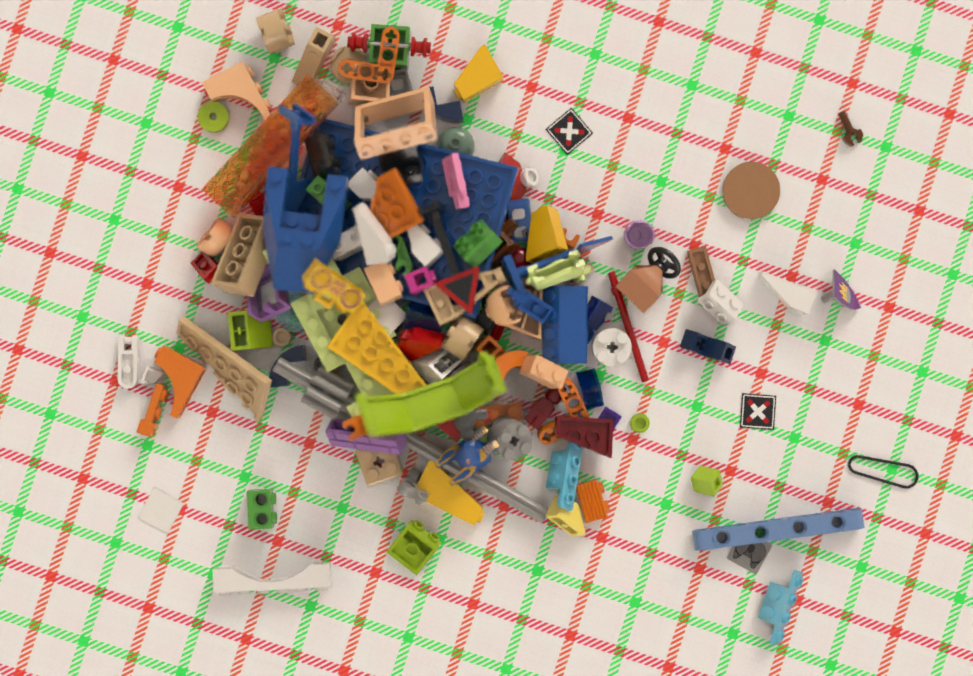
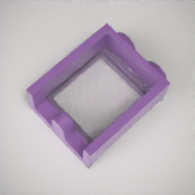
M269 264L264 268L254 296H247L248 314L261 323L292 308L288 298V291L273 289Z

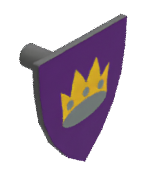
M833 269L832 291L821 297L822 302L827 303L834 299L842 307L849 310L861 308L849 284Z

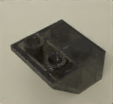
M320 129L304 140L315 178L317 175L326 179L328 174H341L340 167H342L340 158L335 154L334 149L337 147L333 138Z

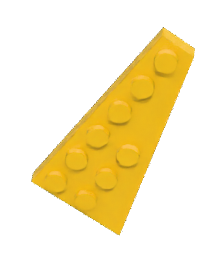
M363 301L354 313L347 317L327 346V348L395 394L405 393L426 386L425 382L420 378L413 366L408 362Z

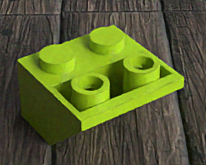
M248 310L227 312L231 351L273 347L270 319L261 323L250 316Z

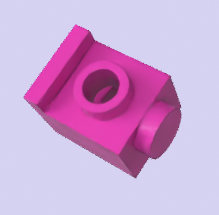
M426 266L404 275L409 289L414 295L434 286V281H437L434 270H430ZM423 277H426L427 279L425 284H421V279Z

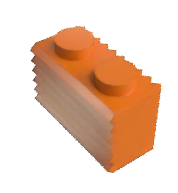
M593 479L577 484L576 492L585 523L607 518V512H610L608 501H604L602 494L605 493L603 483H598V479Z

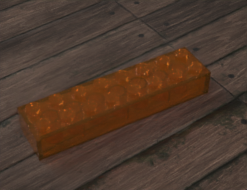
M308 74L279 104L290 110L293 104L296 103L315 116V124L303 125L302 129H300L299 147L339 105L337 100ZM279 106L202 188L210 198L233 218L241 212L266 184L268 167L281 168L290 157V121L278 113Z

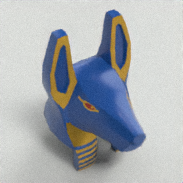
M484 426L474 431L472 440H462L459 444L448 448L435 464L437 468L453 460L462 468L449 481L451 486L465 482L478 469L491 463V453L498 449L499 445L496 440L488 444L479 441L488 433Z

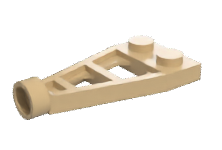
M500 267L493 271L479 273L478 280L483 282L484 288L476 293L474 304L497 285L506 282ZM492 275H495L496 281L492 279ZM435 284L423 290L440 326L460 317L466 312L460 305H452L449 296Z

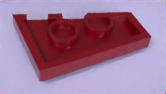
M555 416L554 436L605 457L612 458L613 419Z

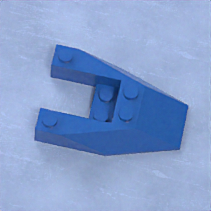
M269 166L265 188L262 229L273 289L313 295L314 292H310L303 286L304 282L301 277L315 258L328 266L341 240L349 187L348 177L328 174L322 216L286 211L291 177L289 169Z

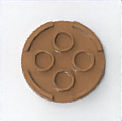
M745 162L739 164L724 179L723 200L727 208L740 218H761L770 213L778 203L780 197L779 180L775 173L762 163Z

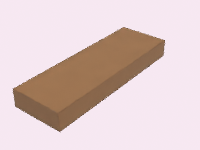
M706 246L687 251L699 297L706 294L712 281L715 280Z

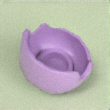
M637 220L627 225L623 237L626 244L631 248L644 249L653 243L655 232L648 222Z

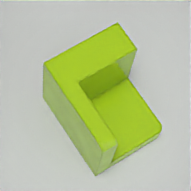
M699 466L691 476L694 492L714 497L723 486L720 470Z

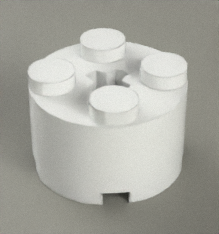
M608 328L595 336L592 341L591 350L594 358L600 364L607 367H615L627 361L631 354L632 345L630 338L625 332L617 328ZM611 342L613 346H616V350H613L612 353L607 349Z

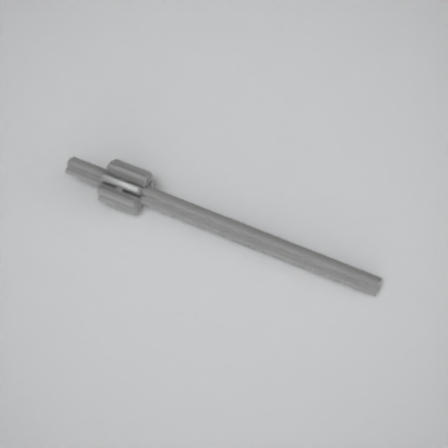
M282 357L279 358L273 369V372L306 390L301 399V402L331 419H335L340 410L350 415L346 407L356 402L355 398L349 396L354 387L352 382L332 371L327 373L323 366H320L316 374L312 375ZM415 432L404 433L407 438L406 447L434 463L446 451ZM455 460L442 466L456 475L462 470ZM478 469L470 479L466 480L540 523L544 522L549 508Z

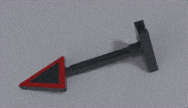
M435 199L433 200L434 204L427 208L423 205L418 206L420 213L427 218L429 217L430 222L433 223L452 272L451 277L438 281L435 285L467 312L472 314L480 267L477 266L460 272L441 222L442 217L440 213L445 211L444 205Z

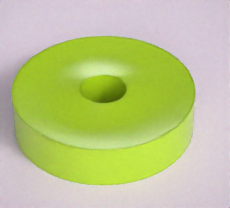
M207 102L199 109V124L208 132H221L229 123V112L219 102ZM216 114L217 118L211 120V115Z

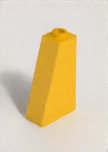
M429 460L417 484L418 489L428 492L429 496L426 502L474 526L476 522L480 523L485 514L482 511L483 506L461 485L451 486L449 481L452 477L441 467L437 468L436 463Z

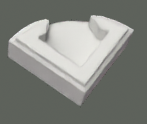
M146 365L139 383L145 385L154 384L164 376L165 372Z

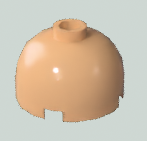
M218 217L212 223L211 228L200 239L196 248L210 256L221 254L230 238L231 227Z
M502 286L494 290L488 296L485 311L487 316L501 326L519 323L522 318L519 317V312L522 311L511 303L513 298L505 293L509 286Z

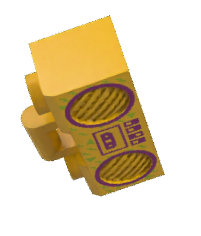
M316 258L301 277L304 282L303 286L310 292L317 291L312 299L328 310L336 303L335 307L341 312L345 313L347 311L353 314L366 297L361 288ZM324 293L325 295L330 297V299H326L322 296V294Z

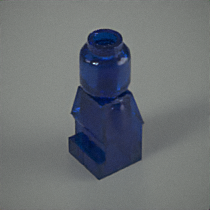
M593 295L588 302L587 344L590 343L594 336L593 330H598L605 322L607 313H611L614 308Z

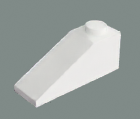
M358 204L353 210L367 265L390 262L396 257V248L392 244L391 237L366 204Z
M764 271L759 273V278L786 308L792 310V314L801 317L803 314H809L817 292Z

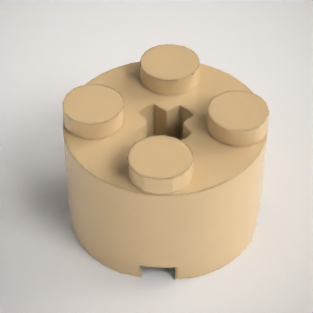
M282 8L256 18L259 30L261 29L263 41L270 54L295 45L289 23L285 21L286 17Z
M461 315L455 323L457 326L453 325L447 333L449 338L446 337L441 347L464 361L484 329L466 316Z

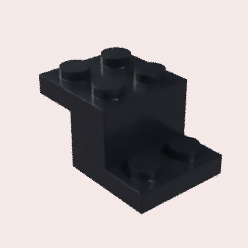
M418 145L377 155L384 174L396 168L405 185L423 181L424 160Z

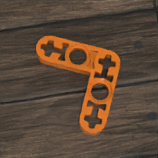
M387 27L383 30L378 64L344 59L338 65L339 74L347 78L378 83L391 82L395 72L400 38L399 31L394 27ZM390 30H393V33L396 34V38H392L391 44H395V48L390 46L383 47L384 42L388 44V37H385V34L389 33ZM386 49L393 52V58L390 61H386L382 57V53ZM349 63L350 67L355 68V64H359L357 68L358 76L353 75L355 71H348V74H345L341 66ZM363 66H369L371 68V75L363 77L360 69ZM374 67H378V72H383L384 69H387L390 77L383 80L382 76L376 75L377 79H373Z
M566 377L564 384L568 385L571 393L567 394L564 386L557 389L568 411L563 416L578 417L576 412L579 411L583 418H590L575 384L570 378ZM571 399H578L577 405L573 407L568 405ZM555 420L540 427L537 431L538 439L544 445L552 444L561 439L554 436L555 433L552 428H555ZM545 432L548 433V435H549L548 438H545V437H544V433H545Z

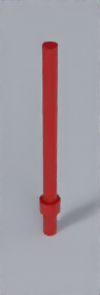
M615 271L609 272L608 277L612 286L610 288L612 296H615L626 334L630 338L632 353L641 381H649L622 292L615 287L618 284Z

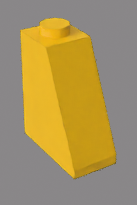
M485 44L479 48L454 83L455 89L453 92L458 100L462 99L463 103L503 82L504 77Z
M549 205L540 206L538 210L531 213L526 262L533 264L567 251L568 247L558 210Z

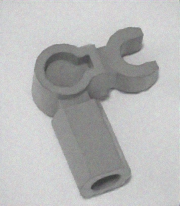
M414 467L410 469L406 477L401 481L397 491L404 497L410 499L412 497L417 504L422 506L429 494L424 490L418 489L416 484L421 478L422 472Z

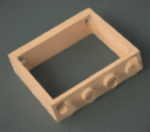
M429 86L355 106V146L361 160L437 140L435 102ZM425 109V122L365 138V125Z

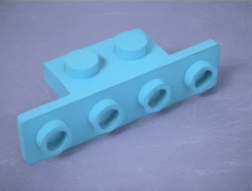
M569 441L567 450L552 451L546 489L560 490L557 506L567 511H572L583 447Z
M793 571L788 588L774 582L769 583L758 615L759 619L775 625L769 644L778 645L784 638L785 633L783 630L785 624L787 625L790 621V610L796 603L797 589L803 583V572Z

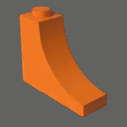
M163 346L156 351L154 363L160 366L171 380L174 390V403L170 415L177 419L181 418L208 367L168 346Z

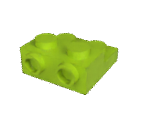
M411 519L386 552L417 576L442 542L439 541L440 538L436 533L427 532L420 521H413Z

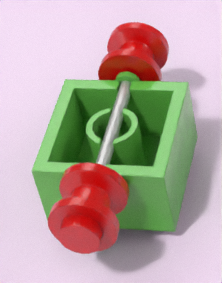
M371 24L370 40L368 39V33H365L363 37H357L355 32H352V35L348 36L347 47L351 48V52H355L356 48L367 53L369 48L368 62L378 64L382 32L387 27L396 28L400 33L395 69L406 68L408 70L409 52L413 57L415 53H422V56L426 57L431 52V42H428L427 38H424L423 41H416L415 37L411 38L410 27ZM390 30L389 33L385 34V37H388V44L384 42L383 47L390 46L395 48V44H391L392 38H396V34L393 33V30ZM389 49L384 50L382 53L383 59L390 61L393 58V52Z

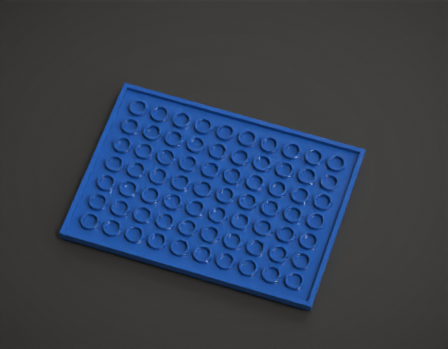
M317 117L300 179L312 178L314 180L319 175L327 181L328 174L346 176L350 181L362 168L366 171L371 169L378 177L384 174L377 156L360 159L355 146V126ZM365 129V138L381 134L380 132ZM424 143L419 144L418 146L424 160L423 181L408 184L406 187L417 207L423 205L427 208L434 204L433 200L435 199L443 203L445 211L440 213L442 217L441 222L459 270L464 272L472 269L473 267L461 257L453 246L460 236L465 235L470 230V227L481 219L500 237L519 168ZM452 153H458L461 161L466 192L469 197V207L465 209H456L454 199L449 197L441 160ZM349 187L347 199L352 204L345 211L342 233L357 225L353 210L355 206L365 203L369 210L371 206L370 201H363ZM307 192L296 212L322 216L323 205ZM422 215L425 220L419 223V225L423 223L431 231L428 235L432 239L436 237L439 240L435 227L430 222L429 217L427 218ZM406 230L398 234L405 239L412 263H414L413 271L425 267L412 253L408 231ZM396 237L392 244L397 248L399 240ZM496 249L478 265L480 267L479 273L490 271ZM363 250L340 262L333 258L342 276L360 267L369 283L364 268L371 265H367ZM397 252L395 254L396 257L387 263H391L393 268H395L398 259ZM445 254L429 268L434 270L437 281H434L435 283L452 276ZM405 266L401 267L399 271L394 269L395 274H393L395 281H400L404 289L401 292L402 299L431 306L424 291L417 295L411 293L406 278L403 275L406 271ZM426 277L421 279V284L426 283ZM478 280L476 293L484 288L481 280ZM450 298L452 305H459L453 299ZM482 298L474 304L472 314L466 311L462 315L477 319Z

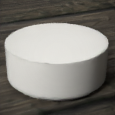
M531 167L523 169L520 173L521 183L528 188L536 186L539 181L537 171Z

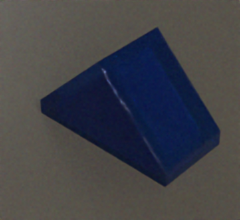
M595 368L576 373L586 409L603 406L602 390Z

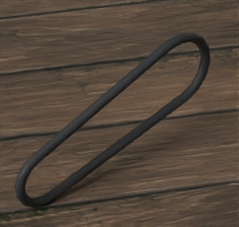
M861 455L852 456L848 461V467L852 473L900 488L909 489L917 484L919 474L917 469L910 464ZM855 458L910 467L914 470L916 479L909 486L900 485L857 472L852 469L851 462Z

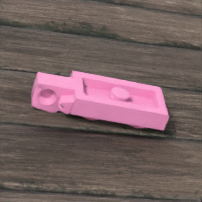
M452 153L441 160L449 197H453L456 209H465L469 207V197L466 192L461 161L458 153Z

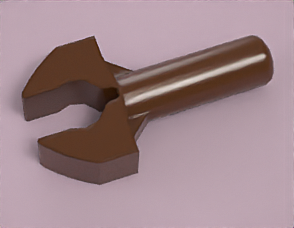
M841 111L838 115L846 130L842 140L848 146L853 147L854 143L851 140V135L856 137L859 144L862 141L863 132L861 129H854L846 112Z

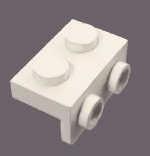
M719 279L712 281L706 294L697 300L722 325L736 320L744 305Z

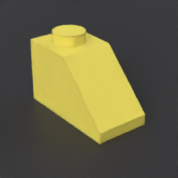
M555 496L546 517L570 536H584L585 528L580 506L574 502L573 510L567 511L557 506L559 496Z

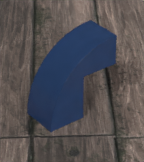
M429 87L435 102V117L448 123H464L460 101L437 105L434 87Z
M685 329L680 347L729 365L736 346L728 342L710 338Z
M305 345L290 348L277 358L269 374V378L272 380L270 388L290 386V381L273 372V369L280 357L289 362L307 361Z

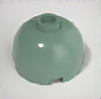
M451 127L439 136L437 147L473 156L475 142L467 130L461 127Z

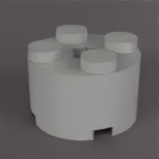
M502 416L492 423L493 426L487 433V442L497 441L499 448L495 450L496 453L506 460H515L530 452L532 436L526 425L510 416Z

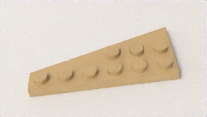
M185 316L179 319L177 334L191 350H196L201 355V361L205 365L208 363L214 369L213 374L232 395H237L242 400L241 405L245 409L249 408L255 414L253 418L257 422L263 419L272 380Z

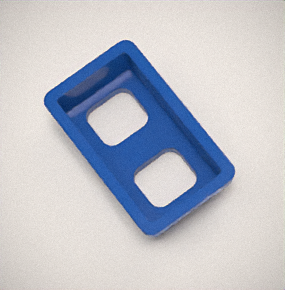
M528 198L510 200L505 216L506 221L512 218V210L524 209L525 217L523 219H516L515 222L519 225L518 227H526L527 236L516 238L514 235L512 239L515 242L528 241L531 221L530 200Z

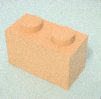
M391 263L373 264L364 268V272L381 307L402 298L401 292L404 289L399 280L395 281L393 277L395 270Z
M526 355L519 373L550 389H558L563 387L568 370L539 355Z

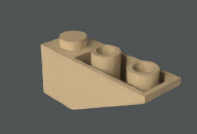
M318 27L315 28L292 79L293 83L309 91L336 42L333 35Z

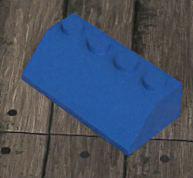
M549 286L543 289V301L554 309L544 324H542V357L555 364H587L588 286Z

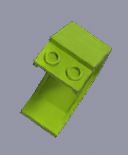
M487 351L479 353L477 362L450 378L401 394L364 397L362 392L356 394L355 398L370 438L413 433L466 415L506 392L507 389L494 355L488 356Z

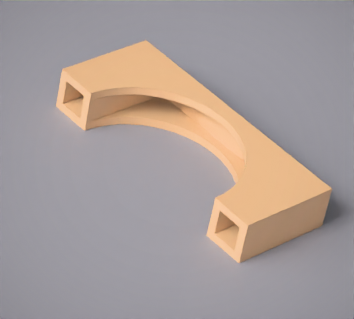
M242 61L202 82L212 101L218 102L225 99L243 100L255 106L262 114L267 131L265 146L259 157L246 167L254 184L258 187L266 183L269 166L289 169L290 149L287 144L290 142L285 132L281 134L278 128L281 124L276 115L272 117L269 111L272 107L268 99H263L261 95L263 90L259 82H254L252 76L255 74L250 65L246 66Z

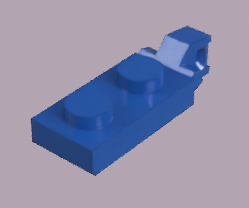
M509 286L505 292L513 298L511 303L516 308L544 324L554 309L525 289L521 288L518 292Z

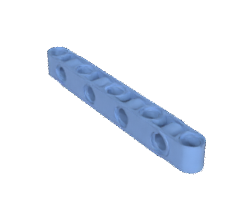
M853 508L693 530L692 534L695 550L702 551L858 530L865 527L862 508ZM834 517L839 518L837 526H832V519ZM796 522H800L801 529L795 532L793 526ZM758 527H762L763 534L756 537L755 530ZM720 532H724L726 535L725 540L722 542L717 541V535Z

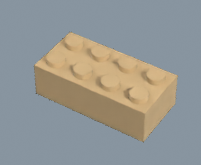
M238 214L211 284L225 293L253 297L267 263L262 251L266 250L262 229L263 216Z

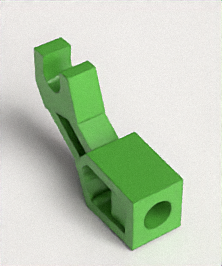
M396 235L391 238L392 242L396 237L399 240L398 247L396 248L398 259L394 269L399 271L401 267L405 266L406 271L403 275H406L413 271L414 263H412L405 239L400 235Z

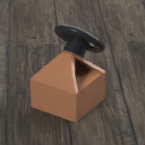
M663 247L651 248L647 255L649 265H635L615 286L643 313L661 296L663 292V277L673 279L679 276L681 272V265L677 257ZM654 253H656L658 259L655 262L653 259ZM663 254L668 256L673 263L669 262ZM668 269H671V270H674V272H673V273H667V270H668Z

